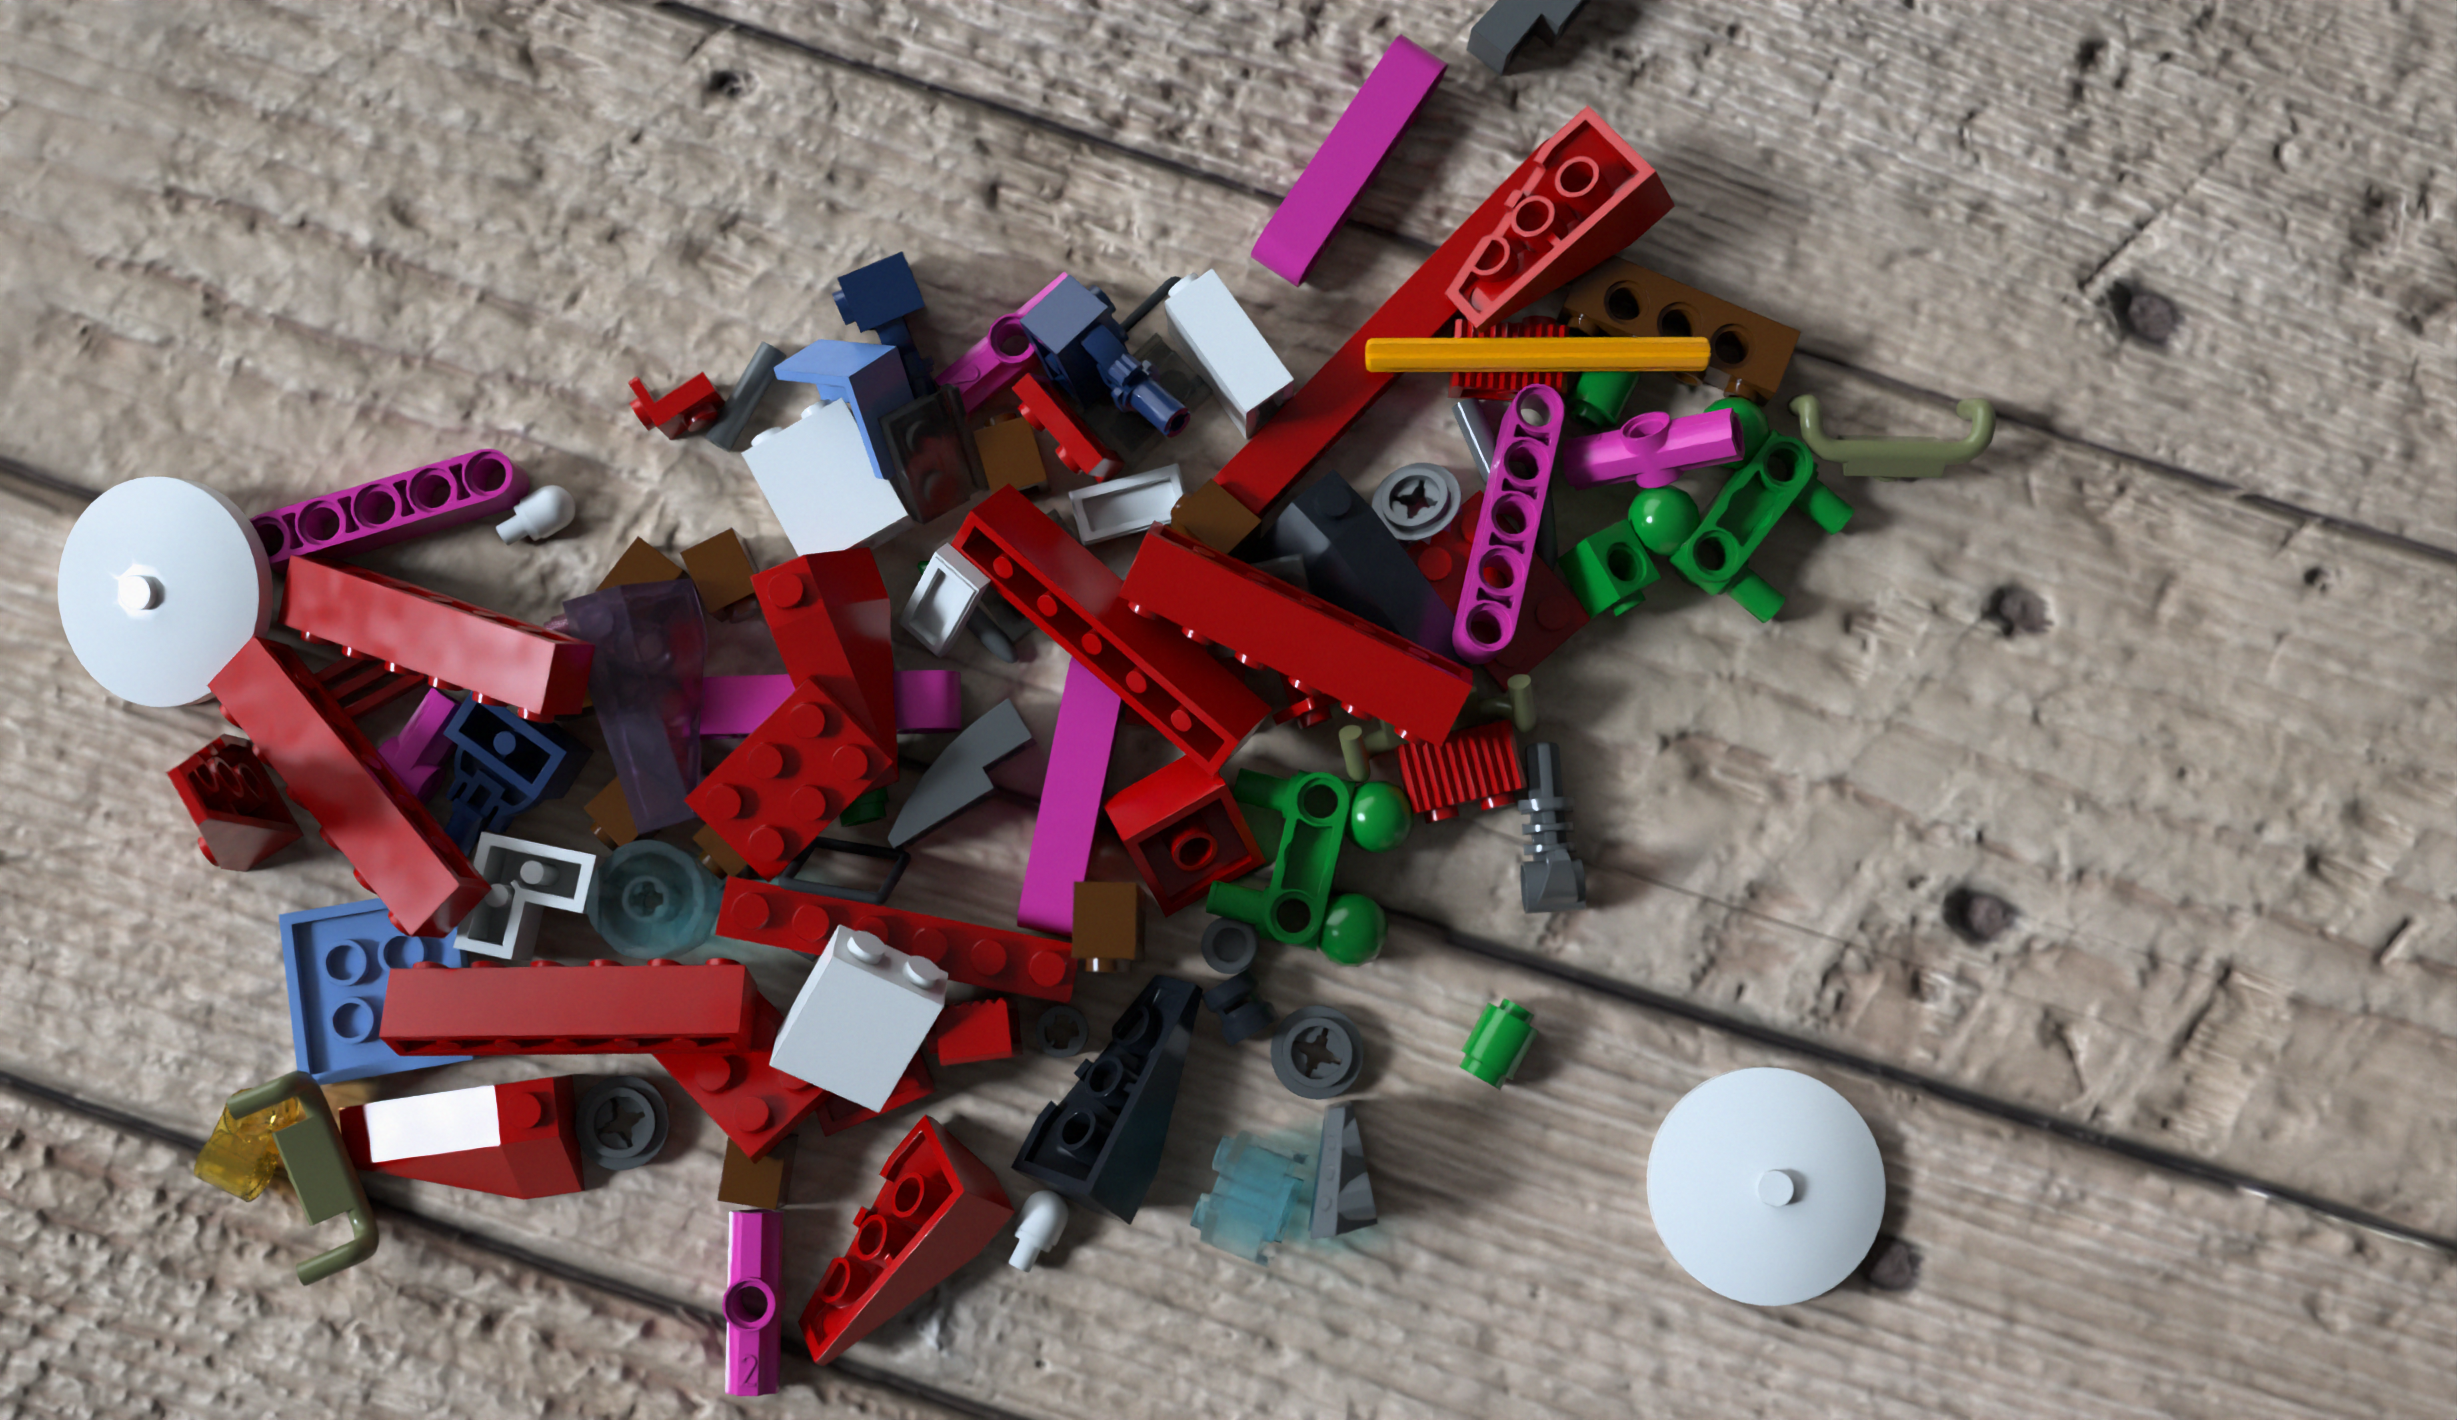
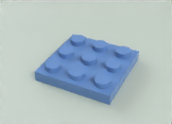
M380 898L279 914L297 1070L308 1072L321 1086L481 1059L480 1056H398L379 1038L390 969L412 968L414 963L423 961L441 963L449 968H469L467 950L453 948L459 924L445 939L409 937L400 932L388 918L390 910Z

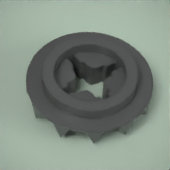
M1414 463L1395 470L1380 483L1373 496L1372 508L1393 536L1405 547L1411 541L1422 540L1430 545L1433 535L1440 531L1450 533L1451 521L1455 516L1462 514V491L1454 475L1444 467L1432 463ZM1425 492V498L1430 508H1420L1417 515H1414L1412 518L1407 505H1416L1419 498H1423Z
M1318 1005L1303 1007L1289 1014L1277 1027L1270 1049L1271 1063L1280 1082L1294 1094L1315 1100L1331 1098L1345 1091L1357 1078L1362 1067L1364 1055L1362 1039L1354 1023L1340 1011ZM1324 1027L1328 1028L1329 1030L1325 1037L1328 1039L1326 1049L1332 1052L1334 1057L1341 1059L1339 1065L1334 1062H1319L1316 1069H1312L1310 1076L1307 1077L1305 1076L1308 1068L1306 1066L1307 1056L1300 1052V1048L1292 1045L1293 1041L1313 1043L1318 1035L1321 1036Z
M635 1076L607 1078L593 1086L583 1097L578 1107L575 1129L579 1144L586 1155L602 1167L612 1170H629L640 1167L662 1150L665 1139L671 1130L668 1115L669 1104L662 1098L655 1085ZM618 1105H622L626 1113H645V1117L639 1119V1123L631 1127L633 1135L631 1140L627 1139L623 1131L614 1133L613 1131L606 1133L602 1131V1128L610 1126V1122L618 1118L616 1110Z

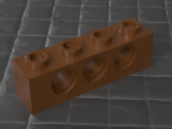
M1615 255L1574 278L1556 320L1560 324L1569 326V334L1573 337H1666L1662 330V323L1668 321L1677 322L1685 328L1688 337H1705L1709 340L1711 357L1709 366L1703 371H1671V375L1681 382L1694 386H1701L1704 382L1723 390L1725 398H1744L1762 407L1776 394L1801 331ZM1615 300L1626 301L1633 307L1636 318L1632 320L1616 318L1610 311L1609 303ZM1728 343L1735 347L1739 353L1740 362L1737 364L1723 362L1715 352V344Z
M1074 881L1072 958L1085 960L1086 971L1097 973H1132V962H1145L1147 893L1138 883Z

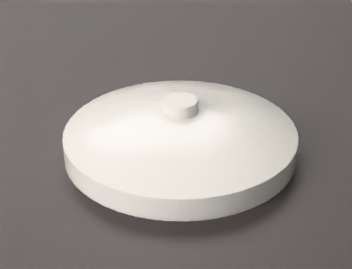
M144 477L130 480L111 488L91 503L78 519L67 539L61 558L58 577V600L61 619L68 641L81 664L95 680L113 694L127 701L149 707H175L193 705L216 697L207 686L209 682L253 636L266 639L273 609V582L269 560L256 529L241 509L228 497L203 483L189 479Z
M1774 1067L1740 1068L1716 1075L1693 1088L1676 1103L1660 1126L1652 1145L1647 1168V1195L1651 1216L1661 1240L1672 1257L1687 1273L1714 1292L1748 1304L1761 1306L1790 1305L1817 1297L1834 1288L1846 1279L1865 1258L1874 1243L1884 1213L1886 1198L1884 1166L1874 1136L1858 1111L1834 1089L1808 1075Z

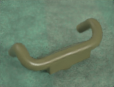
M1794 395L1790 398L1787 405L1791 415L1800 417L1801 435L1811 452L1823 460L1842 463L1844 476H1873L1882 482H1894L1900 477L1941 478L1946 465L1969 463L1983 454L1992 442L1996 428V414L1991 402L1984 398H1965L1957 404L1956 412L1962 420L1972 421V428L1969 435L1962 441L1945 442L1936 437L1838 435L1837 439H1833L1824 430L1822 405L1814 395Z
M1525 674L1512 676L1508 680L1510 697L1497 696L1479 700L1476 685L1473 686L1449 733L1497 719H1510L1515 729L1519 732L1529 733L1533 731L1537 724V714L1530 677ZM1379 719L1381 730L1364 737L1362 729L1357 725H1349L1340 730L1339 738L1345 758L1346 772L1353 782L1364 783L1369 779L1371 774L1369 761L1373 757L1395 750L1399 745L1411 743L1395 733L1394 725Z
M297 1070L227 1098V1107L233 1119L239 1120L295 1096L302 1105L307 1118L272 1133L288 1172L289 1180L295 1189L310 1226L346 1212L354 1234V1240L296 1265L302 1285L307 1286L369 1259L376 1253L380 1240L373 1210L326 1097L317 1081L308 1072Z

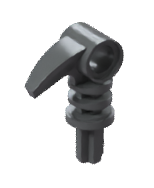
M1553 742L1533 743L1525 748L1529 799L1517 801L1518 811H1521V815H1530V823L1522 824V835H1531L1532 844H1523L1524 856L1533 855V861L1521 862L1520 866L1523 909L1525 914L1584 910L1586 905V886L1581 858L1569 857L1568 853L1576 852V841H1567L1566 833L1575 832L1574 820L1565 821L1564 812H1573V808L1576 807L1575 797H1563L1560 749L1558 744Z

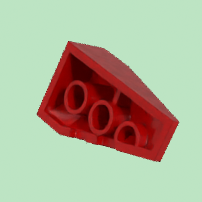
M1588 105L1544 143L1533 160L1537 167L1521 191L1516 189L1512 191L1504 203L1507 212L1493 233L1481 238L1445 292L1449 300L1480 334L1630 246L1675 207L1656 170Z
M864 547L805 554L749 576L795 690L811 674L814 675L896 757L894 762L857 798L899 782L897 716L894 706L893 674H895L894 655L892 653L891 641L892 608L890 597L871 549Z
M224 733L167 772L170 781L201 834V837L198 838L200 850L207 860L216 867L220 866L224 870L246 872L304 836L263 764L253 753L248 739Z
M572 1074L338 1108L341 1136L356 1169L523 1200L585 1191L581 1149L575 1129L577 1112Z
M925 1114L888 1157L879 1174L887 1179L871 1209L861 1206L853 1221V1224L859 1229L844 1258L839 1256L832 1259L798 1321L816 1364L825 1366L977 1256L1015 1213L996 1174L931 1116Z

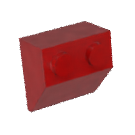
M1187 755L1102 801L1120 838L1165 917L1208 895L1213 880L1229 883L1266 862L1219 771L1212 777Z

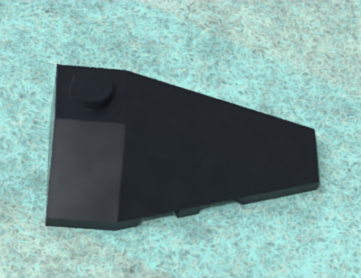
M1334 469L1293 500L1243 560L1246 564L1462 666L1470 668L1473 665L1463 660L1453 647L1452 631L1455 616L1375 510Z
M1156 974L1113 1025V1040L1094 1063L1086 1058L1074 1072L1080 1080L1060 1104L1057 1105L1051 1100L1038 1115L1011 1168L1017 1173L1090 1211L1131 1225L1158 1171L1203 989L1194 983Z

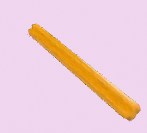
M1705 337L1371 338L1367 340L1365 347V364L1370 372L1703 371L1709 366L1711 348L1709 340Z

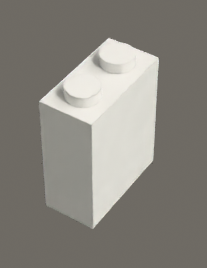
M1213 268L1200 277L1196 273L1189 274L1178 281L1168 292L1170 298L1165 301L1168 333L1196 372L1202 377L1207 387L1245 439H1248L1262 429L1293 397L1294 379Z
M842 397L834 402L830 399H825L811 405L802 412V420L784 430L781 427H774L762 432L752 440L751 444L753 447L741 453L799 557L805 554L869 547L872 551L916 526L890 479L885 480L875 477L855 417Z
M839 924L777 1031L769 1066L879 1113L944 1006L948 973L938 969L933 962L924 957L909 956L885 945L878 937L865 931L856 932Z

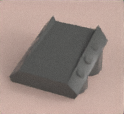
M1348 1100L1325 1106L1308 1231H1311L1310 1239L1337 1236L1378 1224L1354 1109Z

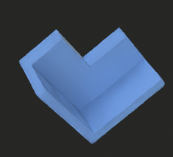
M818 339L773 368L778 380L816 384L821 400L830 399L831 401H836L842 397L845 403H850L876 478L885 480L891 478L931 450L897 346Z

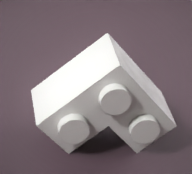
M481 831L473 866L491 886L492 890L459 923L453 948L510 960L532 961L544 906L601 916L614 859Z

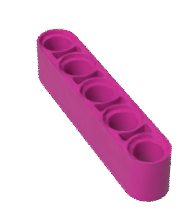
M1398 35L1256 241L1250 257L1299 288L1311 274L1438 88L1447 71L1448 63L1406 36Z
M1531 384L1520 390L1501 421L1452 631V644L1455 652L1463 660L1471 664H1485L1492 661L1509 644L1515 632L1564 417V404L1561 396L1553 388L1545 384ZM1532 409L1538 412L1543 419L1544 426H1533L1527 423L1521 414V410ZM1519 461L1525 464L1531 471L1532 479L1521 480L1515 477L1510 471L1508 462ZM1507 514L1513 517L1518 522L1520 533L1509 534L1503 531L1497 524L1496 515ZM1492 567L1500 570L1506 576L1508 587L1498 589L1491 586L1485 580L1483 569ZM1480 621L1488 624L1494 631L1495 643L1484 644L1479 642L1471 632V623Z
M491 448L481 449L259 514L249 520L264 545L271 571L285 575L287 574L290 555L328 557L342 560L511 510L520 503V499L528 495L530 489L529 477L521 466L501 451ZM505 468L506 479L503 485L495 491L488 492L486 482L490 474L497 469ZM449 484L451 488L449 499L444 505L433 508L432 497L434 492L439 487ZM394 500L395 511L389 521L379 524L377 516L379 509L384 503ZM339 517L340 526L338 532L332 538L324 540L323 529L325 524L330 519ZM283 533L284 544L282 549L270 557L268 551L270 541L274 536Z
M1071 656L1017 916V927L1072 938L1074 881L1088 882L1103 808L1102 801L1106 794L1124 700L1073 656Z
M946 670L894 671L893 685L894 706L897 716V735L952 733L962 730L960 672ZM789 674L690 677L680 679V738L691 740L746 739L795 691Z

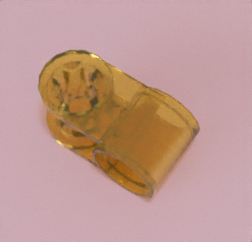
M251 1088L241 1089L232 1096L242 1093ZM295 1096L239 1120L233 1119L226 1102L224 1111L210 1139L198 1155L194 1165V1176L245 1202L254 1201L266 1188L277 1167L280 1153L272 1133L297 1122L300 1113L298 1098Z

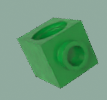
M1627 518L1585 538L1556 560L1590 619L1609 609H1612L1616 617L1634 609L1646 601L1642 591L1661 578Z

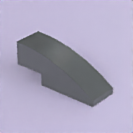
M1498 0L1471 28L1466 50L1498 75L1502 76L1534 36H1537L1553 48L1592 0Z
M1009 698L969 726L943 751L926 771L904 804L890 832L888 840L894 849L904 851L998 794L1000 791L990 777L989 772L1037 744Z

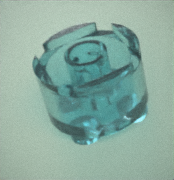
M639 840L622 845L607 858L601 867L597 868L588 885L587 911L590 922L596 932L622 955L641 959H672L685 955L702 945L710 936V932L718 917L716 894L719 888L714 874L699 860L698 855L692 851L661 841ZM656 892L663 894L662 905L657 906L655 909L646 907V896H653Z
M1244 1129L1239 1132L1235 1139L1224 1135L1212 1163V1169L1220 1172L1213 1192L1210 1194L1203 1192L1201 1194L1190 1223L1191 1227L1201 1230L1200 1242L1269 1268L1275 1257L1264 1253L1268 1243L1272 1244L1273 1241L1281 1243L1304 1183L1303 1179L1294 1176L1296 1165L1299 1163L1308 1167L1310 1155Z

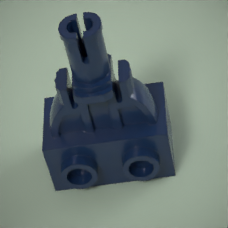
M898 252L838 277L841 290L833 292L832 295L845 325L856 322L861 333L875 327L882 345L897 346L924 430H929L949 421L930 372L935 370L933 367L935 364L931 355L921 359L903 316L926 306L904 252Z
M1069 274L1019 320L1048 377L1084 410H1087L1106 392L1114 399L1118 409L1123 413L1128 411L1139 412L1167 438L1177 436L1190 421L1191 413L1189 409L1163 388L1160 384L1159 370L1153 362L1145 360L1141 364L1128 352L1125 343L1129 340V337L1121 325L1112 317L1116 308L1109 297L1096 285L1092 284L1086 289Z
M473 691L469 693L443 733L458 744L454 759L455 780L445 794L448 800L453 801L451 805L453 806L452 811L454 813L443 830L466 858L479 841L481 831L485 832L488 828L495 833L506 832L516 816L535 809L545 800L564 798L594 753L591 748L555 722L543 723L521 718L517 715L518 707L511 704L507 707H498L472 700Z

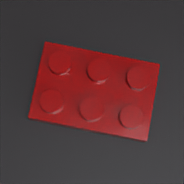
M1478 490L1461 505L1462 514L1455 516L1451 521L1450 533L1440 531L1432 536L1430 545L1419 540L1406 551L1455 618L1483 503L1484 493L1481 490ZM1502 514L1496 515L1497 524L1503 531L1509 534H1518ZM1534 550L1514 635L1509 644L1492 661L1478 664L1504 694L1509 690L1508 680L1512 676L1518 674L1527 675L1591 620L1584 607ZM1492 567L1483 569L1485 580L1491 586L1498 589L1508 587L1506 576L1500 570ZM1480 621L1471 623V632L1479 642L1484 644L1495 643L1494 631L1488 624Z
M811 674L683 801L763 879L770 883L894 762L896 757Z
M758 990L751 1053L651 1054L754 1165L833 1094L830 1091L769 1066L777 1031L785 1018Z

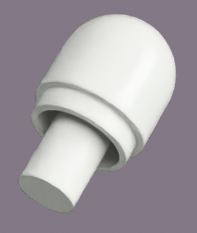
M555 485L544 486L520 499V503L514 506L516 515L496 526V529L507 546L527 535H530L535 541L541 537L545 539L565 528L573 520L576 510L574 499L562 487Z
M1041 1190L1032 1194L1026 1200L1014 1224L1016 1228L1013 1235L1020 1240L1008 1262L1009 1264L1030 1273L1040 1250L1049 1253L1052 1246L1057 1245L1069 1218L1068 1205L1061 1195L1054 1191Z

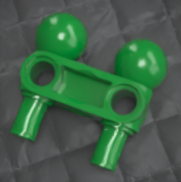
M1726 397L1714 401L1703 412L1733 408L1734 412L1739 414L1743 426L1745 445L1743 460L1718 464L1724 468L1736 469L1700 515L1698 506L1688 492L1672 485L1646 488L1633 500L1628 511V522L1645 551L1655 556L1668 557L1667 561L1674 565L1676 574L1683 582L1692 587L1702 588L1710 596L1716 594L1721 596L1726 593L1761 623H1766L1781 608L1786 597L1748 567L1749 556L1786 509L1793 505L1820 525L1831 536L1835 535L1845 526L1854 514L1855 508L1817 479L1819 474L1816 471L1818 464L1813 461L1810 450L1802 441L1791 436H1783L1775 429L1770 430L1768 419L1757 404L1744 398ZM1769 456H1776L1784 462L1787 469V477L1784 482L1774 479L1769 474L1767 468ZM1701 542L1713 546L1717 551L1719 557L1718 565L1714 571L1704 568L1698 560L1697 549Z
M1240 767L1233 793L1234 800L1283 812L1282 818L1286 819L1270 887L1266 886L1264 891L1213 880L1208 896L1206 913L1256 925L1255 931L1260 932L1261 939L1317 951L1319 947L1321 952L1330 961L1344 967H1359L1372 962L1383 951L1388 940V922L1383 909L1373 899L1359 893H1344L1331 899L1330 896L1345 835L1356 847L1369 853L1392 851L1409 838L1414 827L1415 814H1413L1408 795L1399 786L1388 781L1371 780L1356 786V783L1353 781L1338 778L1327 772H1311L1299 769L1298 774L1293 773L1290 779ZM1317 789L1332 791L1338 799V806L1335 812L1324 819L1310 816L1305 809V801L1308 795ZM1293 900L1306 903L1311 911L1309 925L1303 931L1297 933L1285 931L1279 923L1281 908L1287 902Z

